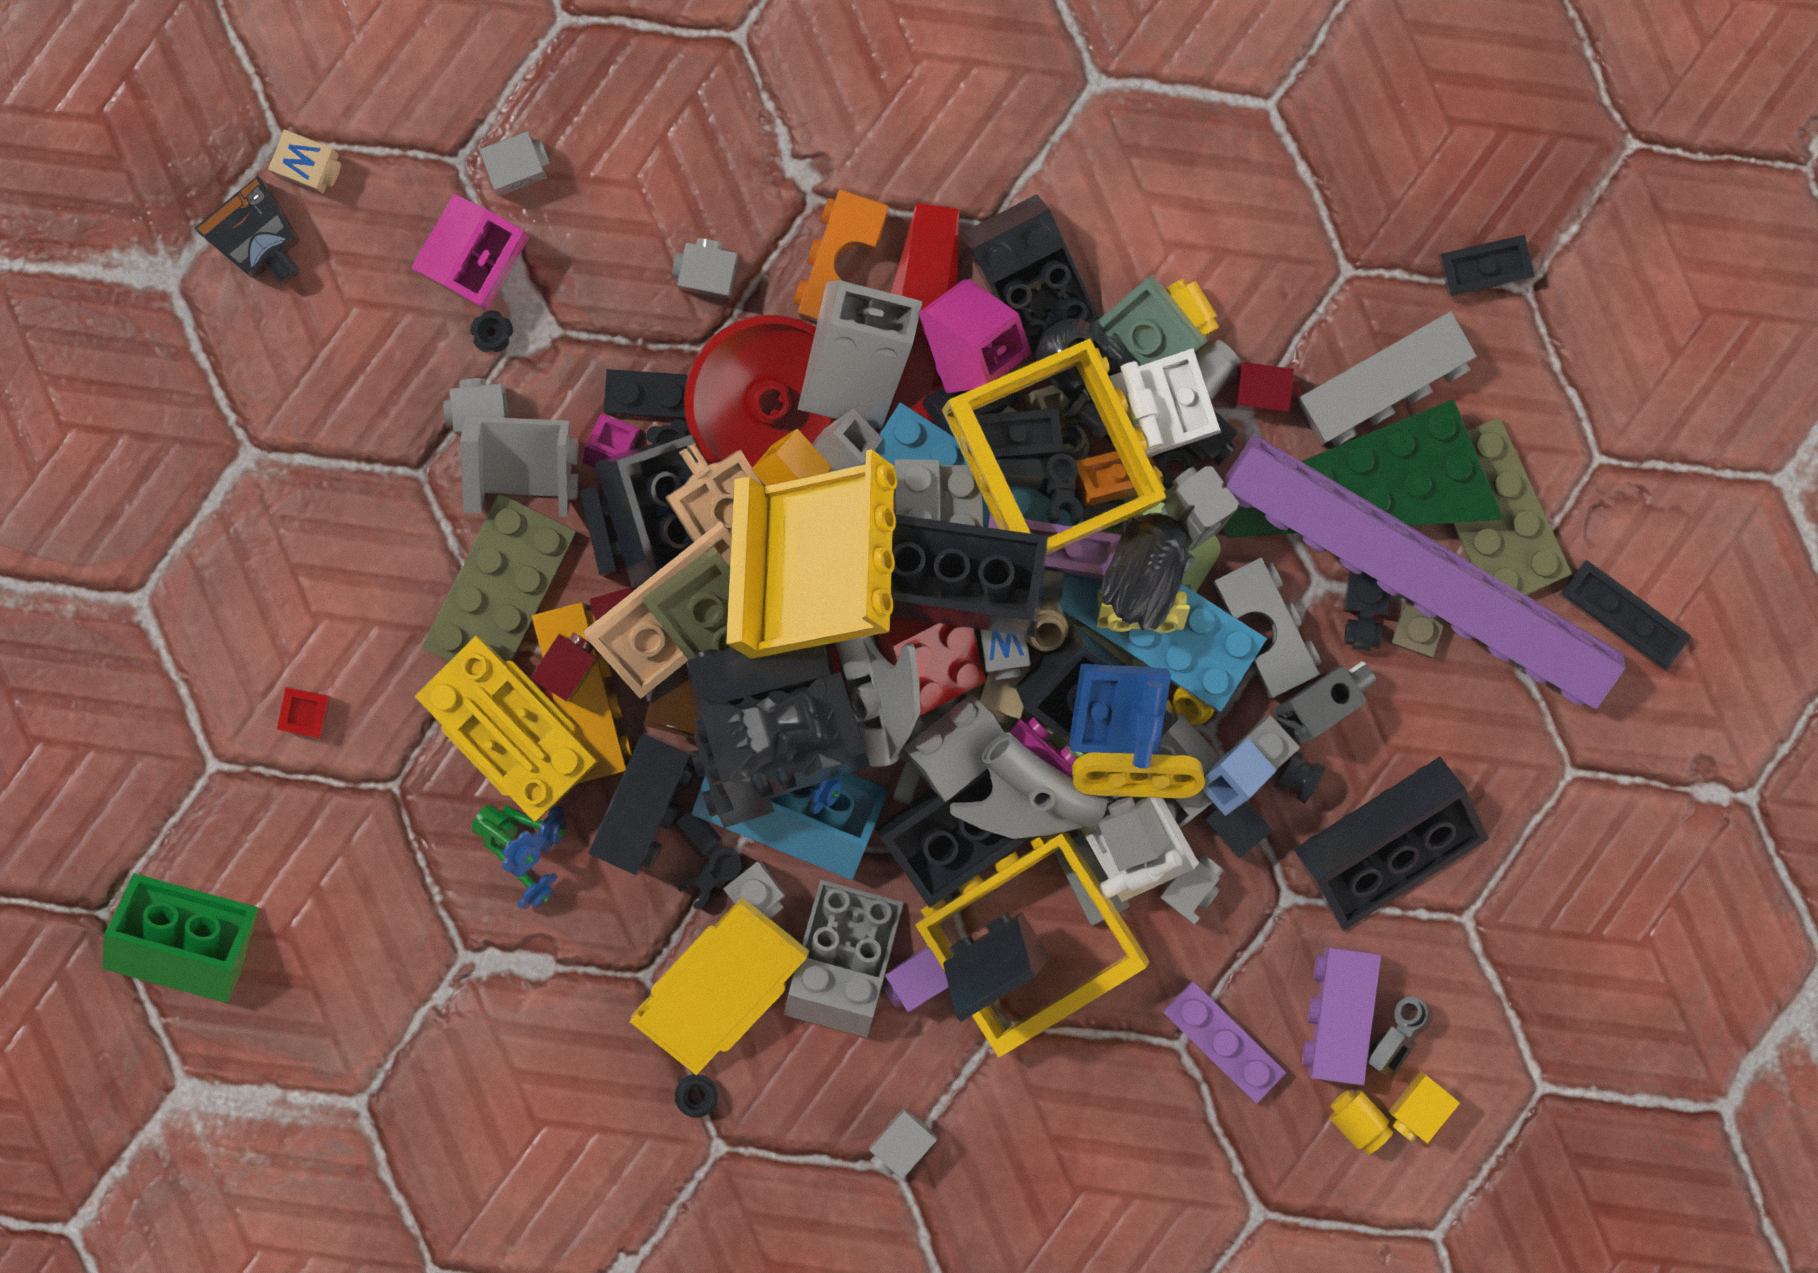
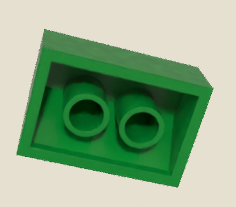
M133 873L104 934L102 969L228 1004L242 972L258 914V907Z

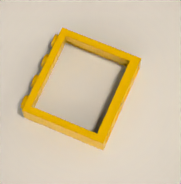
M1091 338L949 399L942 409L997 528L1031 533L973 410L1074 366L1077 367L1139 498L1049 537L1047 555L1154 508L1166 498L1165 488L1160 479L1163 475L1156 466H1151L1145 453L1147 451L1145 437L1138 427L1133 428L1126 414L1128 403L1125 395L1119 387L1114 388L1107 374L1110 370L1106 357L1102 358L1098 348L1095 349Z
M1068 831L1058 833L1057 835L1036 837L1030 841L1034 849L1020 858L1015 851L993 864L997 872L982 880L978 874L958 888L960 895L947 903L942 899L930 908L928 906L922 908L921 912L924 917L915 924L944 970L943 962L948 956L952 955L949 950L952 944L939 924L1060 849L1126 953V956L1007 1029H1004L990 1005L973 1014L972 1017L998 1058L1142 971L1149 963L1148 958L1110 898L1106 899L1102 895L1099 887L1100 882Z

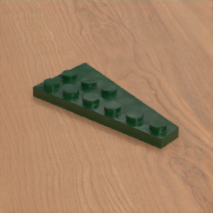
M1454 399L1301 461L1409 526L1503 520ZM1238 505V509L1223 526L1227 538L1297 533L1291 528L1282 530L1274 526L1266 519L1264 512L1252 505L1250 508Z

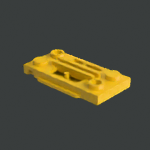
M476 635L414 696L442 725V732L502 795L510 796L534 822L539 821L600 761L581 744V740L574 734L575 725L515 662H505L480 635Z
M741 897L715 926H708L652 986L651 995L632 1014L629 1022L697 1075L720 1050L724 1052L730 1050L783 994L786 988L784 982L807 959L809 950L745 898Z

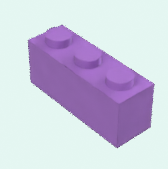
M1324 946L1323 955H1316L1313 980L1320 981L1318 997L1310 998L1307 1022L1314 1024L1312 1041L1305 1040L1302 1052V1066L1308 1067L1307 1074L1311 1078L1364 1085L1381 960L1380 954Z

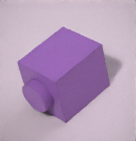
M928 946L885 972L889 982L882 986L895 1008L903 1004L907 1012L949 987L944 970Z

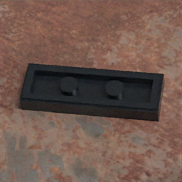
M1584 560L1559 594V596L1663 671L1668 670L1691 638L1689 633L1588 560Z

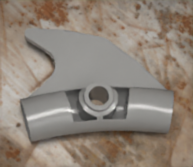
M874 635L835 642L849 689L850 703L870 766L880 767L893 764L899 760V752L910 737L920 714V687L915 647L912 643L903 645L895 666L889 663L879 652Z
M1005 732L994 738L982 755V760L988 767L993 785L990 796L981 802L952 803L950 805V813L953 816L981 829L1017 839L1052 835L1083 827L1094 830L1098 827V823L1105 814L1108 796L1086 795L1079 792L1074 787L1072 777L1041 759L1011 733Z

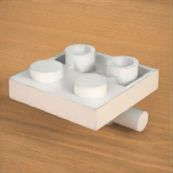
M1193 348L1138 366L1136 361L1126 363L1120 367L1121 373L1110 376L1114 388L1119 387L1125 395L1128 403L1126 414L1133 428L1138 427L1145 437L1147 443V451L1145 453L1147 457L1221 433Z
M1135 797L1133 800L1135 802L1147 797ZM1150 797L1170 842V845L1158 859L1118 871L1099 826L1094 830L1086 827L1081 828L1108 877V880L1101 882L1099 885L1100 891L1106 899L1118 895L1121 902L1185 874L1195 869L1199 864L1163 798ZM1109 810L1105 812L1103 818L1110 812Z

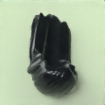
M1077 318L1060 320L1043 333L1036 350V361H1039L1091 338L1095 349L1098 348L1102 358L1106 357L1110 370L1107 374L1109 378L1112 375L1121 373L1120 367L1122 365L1134 362L1106 335L1099 321L1091 324ZM1076 366L1047 378L1068 399H1070L1080 385L1085 384ZM1107 433L1104 437L1112 445H1114L1109 434Z
M1156 512L1139 516L1136 519L1133 517L1127 519L1119 540V546L1101 583L1100 594L1103 596L1102 603L1112 605L1115 615L1118 618H1122V621L1129 624L1138 622L1143 631L1148 628L1156 630L1163 624L1173 607L1176 595L1182 584L1183 574L1196 559L1189 553V542L1186 532L1175 519L1167 514L1163 515Z

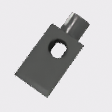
M1363 661L1348 671L1342 665L1325 673L1270 711L1280 726L1298 745L1316 738L1365 704L1367 701L1362 692L1376 684L1377 680L1370 667ZM1331 693L1334 695L1335 701L1332 699Z

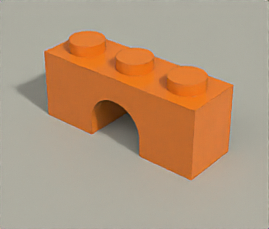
M840 189L836 200L828 198L820 221L827 224L822 241L814 239L807 259V263L813 265L809 280H800L793 300L794 305L800 306L798 310L800 318L815 323L818 322L826 282L841 280L835 272V263L843 251L853 247H860L876 252L889 213L888 205Z

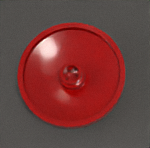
M781 315L753 316L725 327L715 334L700 350L686 380L684 412L690 435L692 434L696 447L710 464L721 462L736 451L741 450L753 468L772 444L795 429H798L812 444L826 427L837 420L798 410L815 335V326L796 318Z

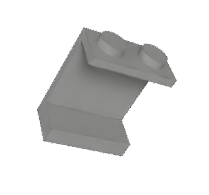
M465 416L460 439L464 513H481L485 493L558 496L559 517H568L570 501L578 500L579 474H571V464H577L578 438H570V421Z

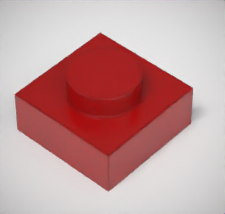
M285 687L277 730L322 738L331 696Z

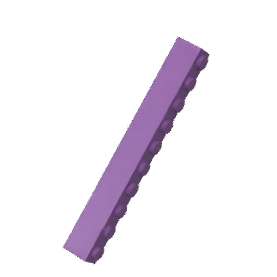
M1254 433L1226 475L1224 488L1228 487L1240 506L1250 508L1252 505L1264 512L1266 519L1274 526L1282 530L1291 528L1303 535V541L1311 548L1319 552L1330 551L1340 557L1341 564L1348 570L1356 574L1367 573L1377 579L1379 587L1393 596L1402 594L1414 601V606L1424 615L1430 618L1439 616L1451 623V628L1461 637L1467 640H1473L1475 637L1488 645V650L1498 659L1509 662L1512 659L1525 667V672L1537 682L1546 684L1549 681L1561 688L1562 694L1574 704L1583 706L1586 703L1597 710L1626 669L1624 654Z

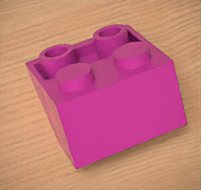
M453 194L411 269L480 309L487 311L527 243L529 236L521 228L486 208Z
M971 279L962 280L918 312L922 322V330L928 339L936 362V370L941 377L946 393L973 390L996 380L1032 354L1019 314Z

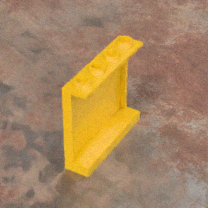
M870 449L866 450L865 465L765 487L750 476L735 479L727 645L753 659L889 632L890 614L893 611L891 572L894 570L895 565L892 553V532L896 526L893 501L894 489L897 486V475L894 465Z

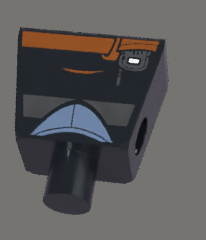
M258 175L195 227V230L253 279L267 269L278 284L282 286L291 281L301 270L287 254L289 250L300 241L272 190Z

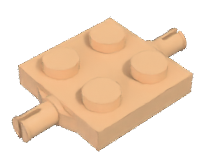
M693 443L687 447L688 449H683L679 452L693 475L685 485L665 498L692 541L695 542L720 521L732 534L735 479L750 476L761 485L763 484L751 470L752 467L741 450L736 451L721 462L708 465L696 444Z

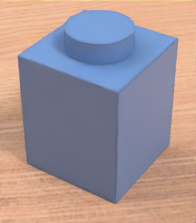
M1246 738L1223 755L1204 774L1205 785L1202 790L1226 816L1251 798L1277 770L1250 739Z

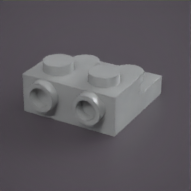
M895 459L894 466L897 475V486L894 489V514L983 527L982 494L968 465H939V460Z

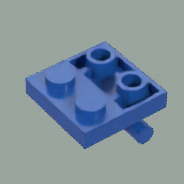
M1081 664L1069 738L1071 751L1134 754L1132 764L1135 767L1149 768L1152 754L1158 755L1171 680L1168 668Z

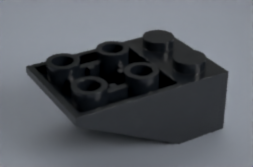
M1038 194L960 233L989 293L1019 314L1032 353L1036 352L1043 333L1056 322L1063 319L1077 318L1092 323L1100 319L1051 210Z

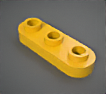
M1093 752L1078 757L1072 765L1074 787L1086 795L1189 798L1198 794L1205 785L1202 763L1198 759L1186 755L1152 754L1150 767L1138 768L1132 764L1134 754Z

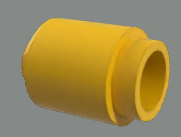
M1182 278L1166 288V291L1205 337L1219 328L1214 319L1217 317V314L1196 281L1187 284L1186 280Z
M1347 1089L1330 1105V1108L1334 1111L1329 1117L1330 1121L1357 1150L1363 1149L1367 1155L1378 1150L1393 1134V1130L1388 1126V1118L1362 1090L1352 1093Z

